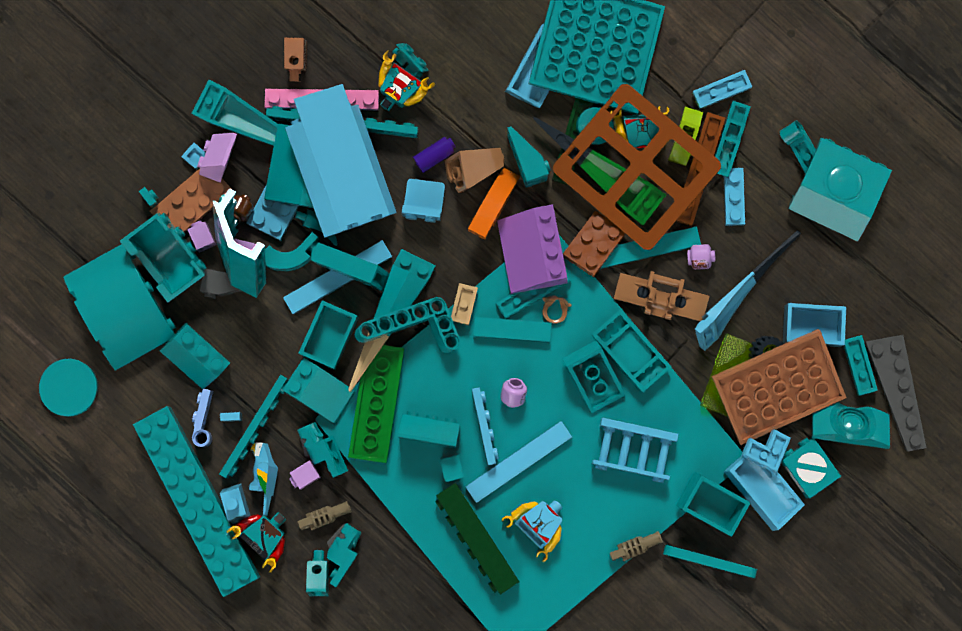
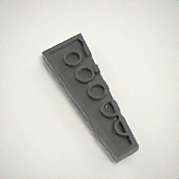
M899 335L866 341L865 346L877 372L879 383L882 385L884 396L890 406L891 414L896 422L905 451L926 448L904 336Z

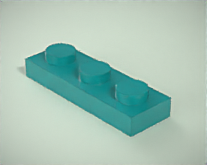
M862 335L845 339L844 350L857 395L860 396L878 391Z

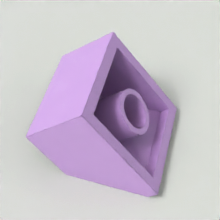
M236 133L213 134L211 141H206L203 151H206L205 157L201 156L197 165L200 168L199 175L221 183L237 136Z

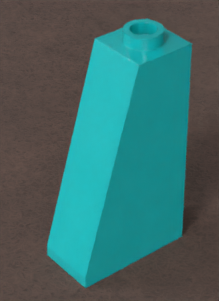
M319 242L311 252L310 260L314 263L380 291H383L390 274L379 265Z

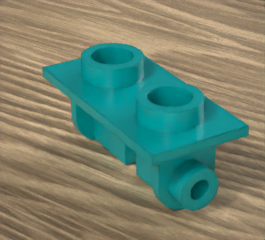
M397 44L398 48L392 51L393 55L396 54V61L401 66H404L406 62L409 63L405 70L417 79L422 77L421 72L429 71L426 68L425 61L420 57L417 58L413 54L414 50L408 44Z

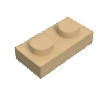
M459 283L451 314L453 322L469 326L478 290L477 287Z

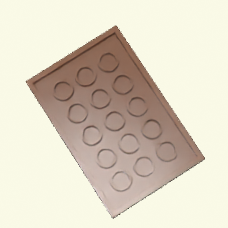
M819 329L711 376L740 445L745 444L749 438L754 440L774 429L781 428L846 398Z

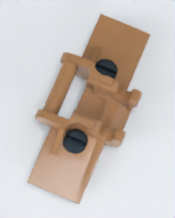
M653 271L650 272L648 280L620 273L614 295L615 300L639 305L645 308V314L655 315L671 320L672 315L697 321L703 320L702 316L706 312L709 296L683 289L684 279H672L654 274L655 272ZM652 282L677 287L676 293H666L656 290L657 288L652 287Z

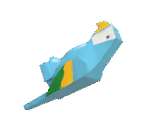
M256 442L251 446V451L255 455V463L253 467L254 480L250 483L249 490L264 492L263 515L267 516L271 496L274 495L278 467L273 461L268 444Z

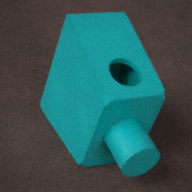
M314 550L312 552V561H307L306 592L309 596H329V564L327 561H324L323 550ZM316 569H321L319 574H315Z

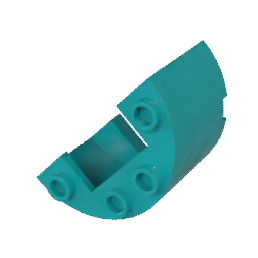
M156 213L121 239L120 242L131 256L134 254L158 283L156 287L167 302H170L205 276V269L207 268L195 253L197 250L193 243H188L184 238L185 233L179 226L175 227L165 213Z

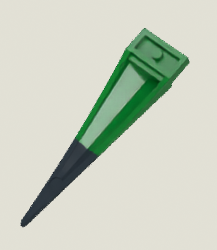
M533 117L565 151L574 141L568 135ZM575 147L569 156L574 159L580 150ZM590 148L576 162L606 193L626 171L624 167ZM638 177L617 201V204L627 214L644 225L666 197V194L652 183Z

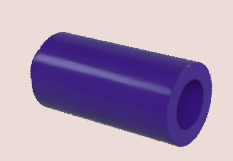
M443 137L415 155L413 159L421 172L424 173L455 153L454 148L456 146L451 138L446 139V137Z

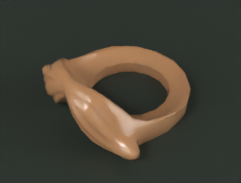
M543 297L545 301L542 312L544 318L548 322L555 324L565 320L568 308L572 305L562 297ZM555 300H559L562 316L557 320H552L547 315V309Z

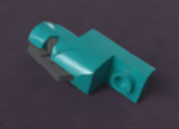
M316 422L297 430L304 454L310 457L314 465L326 461L328 471L333 478L348 471L334 437L331 436L323 439V434Z
M347 523L343 524L327 541L329 547L327 558L340 566L339 569L335 568L329 576L332 579L330 584L334 587H338L358 555L352 548H355L361 532Z

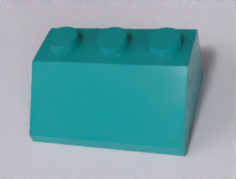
M187 323L160 350L163 355L202 389L214 381L230 364L220 352Z
M407 411V415L402 414L398 431L399 438L456 448L460 424H456L457 420L445 418V421H439L437 416L426 415V418L418 417L419 413Z

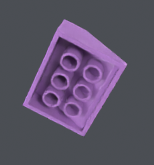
M553 204L532 208L497 220L511 294L568 283Z

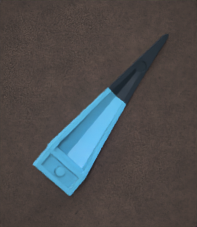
M798 230L702 316L703 320L697 324L695 332L699 346L704 351L720 337L739 305L767 269L800 236L801 233Z

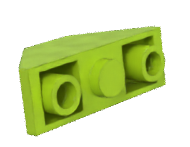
M685 107L679 127L696 140L703 112ZM674 141L668 161L686 166L690 153Z

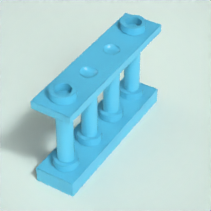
M601 418L599 426L604 427L605 433L599 461L592 460V464L596 465V469L607 471V467L650 476L653 477L652 481L664 483V480L670 479V476L663 474L669 445L672 442H677L678 434ZM615 430L623 431L622 435H624L618 465L606 462L612 432L614 433ZM634 434L642 435L641 439H643L637 469L626 467L630 441ZM653 438L661 439L660 443H662L656 473L644 471L650 441Z

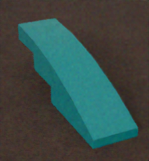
M732 101L715 153V157L721 163V169L717 173L719 175L729 177L751 106Z

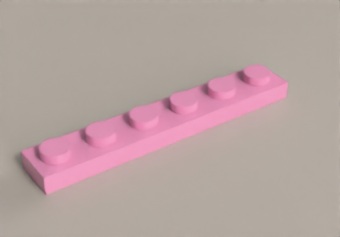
M265 89V109H272V106L282 107L283 109H297L294 102L295 98L321 90ZM345 90L351 106L358 105L360 110L379 111V90Z

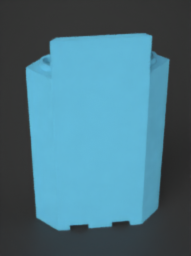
M343 84L295 98L294 102L300 118L291 121V125L285 127L324 238L397 213L358 105L351 106Z

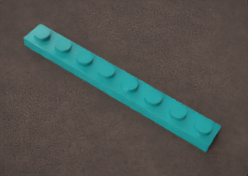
M278 106L266 109V116L271 120L291 122L300 118L297 109L286 111ZM366 118L364 120L367 131L370 133L418 138V127H415V124L404 123L403 125H398L396 122L389 120L382 123L377 122L373 118Z

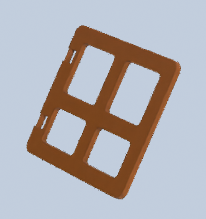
M628 84L619 86L606 104L553 165V171L556 175L645 250L652 249L721 169V163L714 155ZM614 101L618 106L611 114L607 109ZM626 103L633 105L659 127V132L642 151H638L609 126L611 120ZM597 137H602L630 161V166L605 195L599 194L572 170L573 165ZM669 140L677 142L703 164V169L686 188L678 185L653 163V159ZM576 147L580 151L572 159L568 155ZM640 174L647 175L674 198V203L649 232H644L615 206L617 201Z

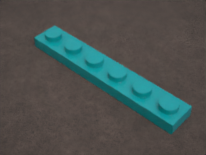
M282 375L279 376L219 475L227 479L235 475L238 470L236 465L240 459L243 461L249 450H247V447L250 443L253 444L259 435L257 431L260 426L264 427L269 419L267 415L270 410L274 411L279 403L277 399L281 393H285L283 388L289 379Z

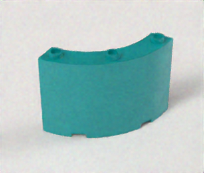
M122 244L63 277L70 294L76 299L74 303L95 341H98L102 346L103 354L115 371L169 341L175 335L173 329L176 328L171 318H166L151 292L154 290L149 281L145 282L134 260L137 258L136 255L131 256Z

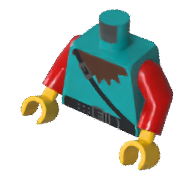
M279 512L271 520L266 515H252L243 518L235 526L229 528L227 533L231 530L235 532V536L232 539L240 536L266 560L262 568L269 564L271 566L269 572H272L283 554L285 538L283 537L284 532L279 527L286 521V518Z

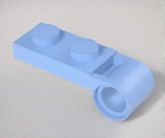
M207 389L199 392L197 397L198 411L194 412L192 422H194L192 441L199 447H207L212 442L211 433L204 430L213 391ZM201 433H205L207 436V440L203 444L198 442V436Z

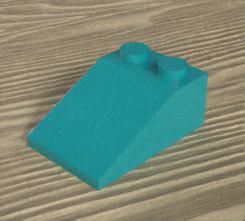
M508 127L507 138L525 187L528 188L547 181L550 174L549 171H551L548 161H544L542 155L512 127Z
M597 341L562 358L591 413L625 396L608 359Z
M305 358L302 359L283 388L286 394L334 424L355 393V390L349 392V386Z

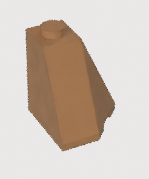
M501 148L459 151L444 160L447 178L451 183L454 182L456 184L455 189L458 193L464 192L504 167V155L501 152Z

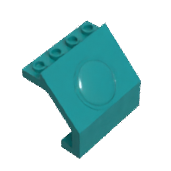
M820 138L811 163L795 196L793 195L788 209L858 241L874 213L892 170L888 169L884 164L871 161L864 155L854 153L847 147H841L830 139Z
M229 188L226 194L221 195L218 202L212 200L215 239L231 286L257 298L266 284L265 245L257 242L253 250H249L234 241V237L238 233V229L235 228L238 220L234 218V207L237 204V200L234 199L236 191Z

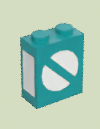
M806 437L798 443L799 447L794 451L789 449L785 452L781 464L805 498L810 499L840 478L841 475L814 438L808 439Z

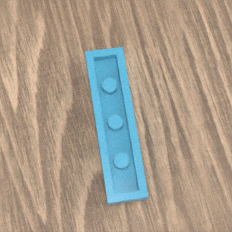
M480 387L474 388L472 393L489 466L496 464L495 460L499 459L497 448H492L491 441L495 439L493 430L488 429L487 422L491 421L489 411L484 410L483 403L486 402L485 392H480Z

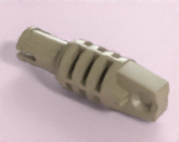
M345 501L334 507L326 506L306 514L307 517L299 520L298 525L301 530L307 528L314 530L332 523L337 517L352 511L348 501Z
M659 531L643 538L638 536L617 545L618 550L609 554L612 561L621 557L623 561L645 553L647 548L663 543Z

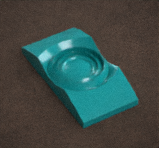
M621 309L592 334L602 349L615 361L642 393L671 368V365Z
M837 402L812 413V438L889 449V414L872 407L853 408Z

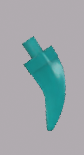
M307 209L306 214L297 211L295 218L302 220L303 226L322 232L314 211ZM335 235L327 237L335 246H337V239Z

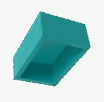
M321 301L298 354L336 370L359 317L325 301Z
M695 472L676 506L732 537L751 502Z

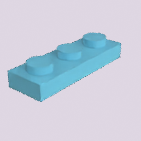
M743 70L696 89L692 94L700 110L752 88L746 71Z
M731 168L729 177L724 176L725 226L745 225L743 168Z

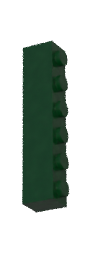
M454 483L437 494L436 504L441 511L445 509L448 516L445 518L451 527L456 526L459 532L456 535L462 544L466 542L469 546L467 552L473 560L477 558L480 563L478 569L483 576L488 575L491 580L488 584L493 592L496 593L498 591L501 595L520 581L457 484Z

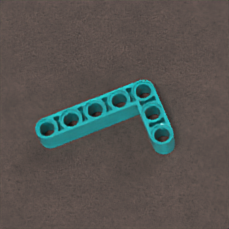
M434 297L362 323L355 330V338L359 342L366 343L429 321L438 347L443 353H451L460 346V338L447 305L440 297ZM432 304L438 306V312L433 310ZM415 310L420 311L422 315L421 318L415 315ZM397 316H401L404 319V324L397 321ZM439 321L445 324V329L440 328ZM379 323H385L387 330H382ZM362 328L369 331L368 337L362 334ZM446 339L452 342L453 347L447 346Z

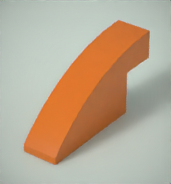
M506 168L502 169L468 228L469 232L486 239L520 178L519 175Z

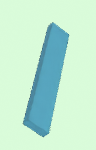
M382 240L355 257L380 265L392 258V255ZM330 270L283 298L294 315L354 279Z
M562 421L467 485V490L477 503L572 438L571 434Z

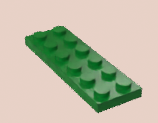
M383 345L361 376L348 458L387 463L404 348Z

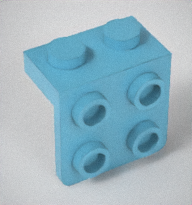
M409 179L407 181L402 215L406 216V219L409 220L421 218L431 223L440 221L445 191L444 183Z

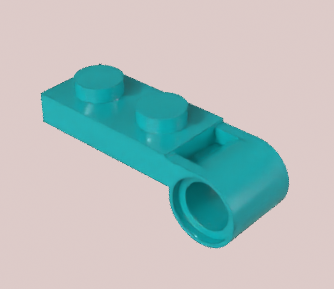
M796 120L780 130V136L787 145H790L806 174L816 149L803 126Z

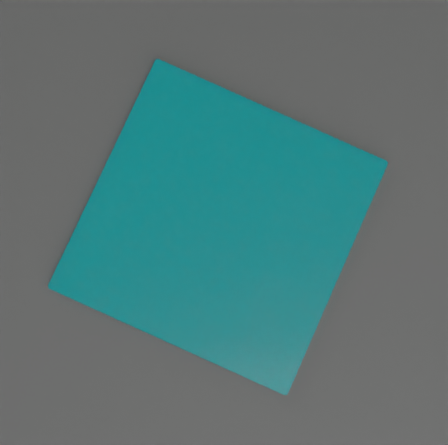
M559 235L562 253H564L568 245ZM565 258V268L571 282L545 297H562L572 306L568 308L565 320L557 324L552 323L550 342L473 337L475 317L504 319L496 305V302L511 294L504 262L475 286L478 290L469 326L453 322L460 338V346L448 354L443 353L438 347L430 324L401 347L404 348V356L387 463L348 458L360 382L353 388L355 393L335 424L321 415L316 417L318 425L328 437H334L341 453L488 631H546L630 560L623 561L621 557L612 561L609 553L618 550V544L638 536L643 538L657 531L661 534L686 513V511L676 505L695 472L720 484L728 477L724 471L742 455L741 449L672 368L642 393L603 350L625 396L591 413L562 358L596 341L592 334L620 309L622 310V308L595 277H592ZM542 298L508 319L548 322L542 314L545 301ZM555 300L547 309V315L552 320H557L562 316L559 300ZM454 304L448 308L450 315L452 314ZM439 321L440 328L445 329V324ZM446 339L447 346L453 347L452 342ZM511 378H518L527 386L525 402L523 405L515 408L508 407L501 400L502 386L505 381ZM479 387L480 392H485L486 402L483 403L484 410L489 411L491 421L487 422L488 429L493 430L495 439L491 441L492 448H497L499 459L495 460L496 464L489 466L472 389ZM407 411L419 413L418 417L426 418V415L437 416L439 421H445V418L457 420L456 424H460L456 448L399 438L398 431L402 414L407 415ZM601 418L678 434L677 442H672L669 445L663 474L670 476V479L664 480V483L652 481L653 477L609 467H607V471L596 469V465L592 464V460L599 461L605 433L604 427L599 426ZM562 421L572 438L477 503L466 488L467 485ZM615 430L614 433L612 432L607 463L618 465L624 437L622 435L623 431ZM634 434L631 437L626 467L637 469L643 441L641 439L642 435ZM653 438L650 441L644 471L656 473L662 445L660 443L661 439ZM459 455L464 477L445 483L440 459ZM454 483L457 484L520 581L501 595L498 591L496 593L493 592L488 584L491 582L488 575H482L478 569L480 563L477 558L474 560L467 552L469 546L466 542L462 544L456 535L459 532L456 526L451 527L445 518L448 516L445 509L441 511L435 502L438 499L436 495ZM555 500L562 506L558 513L562 518L560 524L562 527L561 538L552 552H548V559L542 562L546 555L540 553L536 557V553L540 548L515 524L517 520H514V524L507 528L506 526L510 525L511 521L509 518L502 521V518L511 516V512L524 503L535 501L539 504L544 501L550 505Z

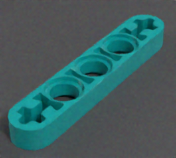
M665 545L663 552L665 555L756 578L757 569Z

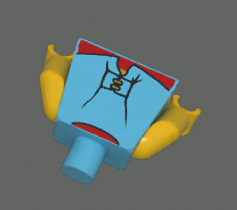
M555 500L550 505L544 501L539 504L535 501L524 503L511 512V516L503 517L502 521L506 518L510 519V525L506 526L508 528L514 524V520H517L515 524L540 548L536 553V557L540 553H544L546 556L542 562H545L548 559V552H552L561 538L562 527L560 524L562 518L558 513L562 506Z

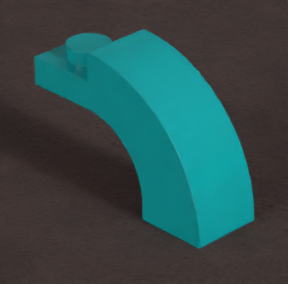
M312 232L297 249L291 252H279L269 245L265 249L266 267L276 271H292L303 267L311 261V256L307 253L309 251L312 252L319 238Z

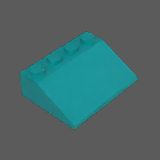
M278 124L264 199L314 208L285 127L290 125Z

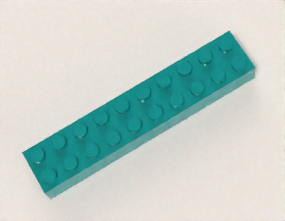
M166 406L133 424L222 596L225 597L259 579L260 575L240 537L232 539L235 536V532L232 530L227 533V530L233 524L227 520L224 507L172 408Z

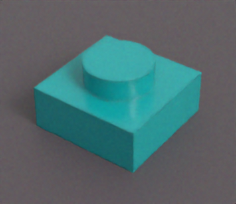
M144 187L139 191L152 209L159 204L156 201L158 196L152 189L149 191Z

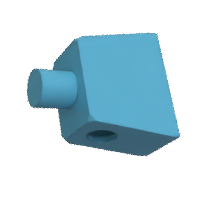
M242 484L222 489L220 496L227 520L230 523L236 524L243 518L251 516Z

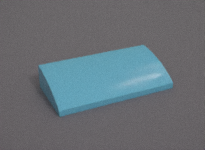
M544 24L538 29L505 90L506 93L537 108L541 107L549 90L529 85L528 82Z
M742 456L724 471L747 501L751 502V506L772 531L779 530L805 505L778 471L773 473Z

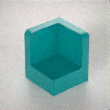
M459 455L440 459L445 483L464 477Z

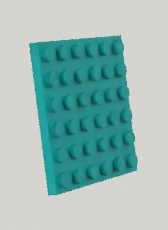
M550 0L528 84L603 106L622 84L630 85L643 96L665 6L646 0ZM613 101L609 107L616 109L618 104ZM626 103L621 109L623 112L637 115L639 112L630 103Z

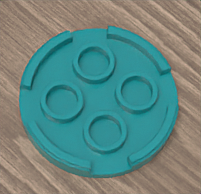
M62 359L54 362L44 371L39 383V393L42 402L51 412L66 417L77 416L87 411L93 404L98 394V381L93 370L85 363L75 359Z

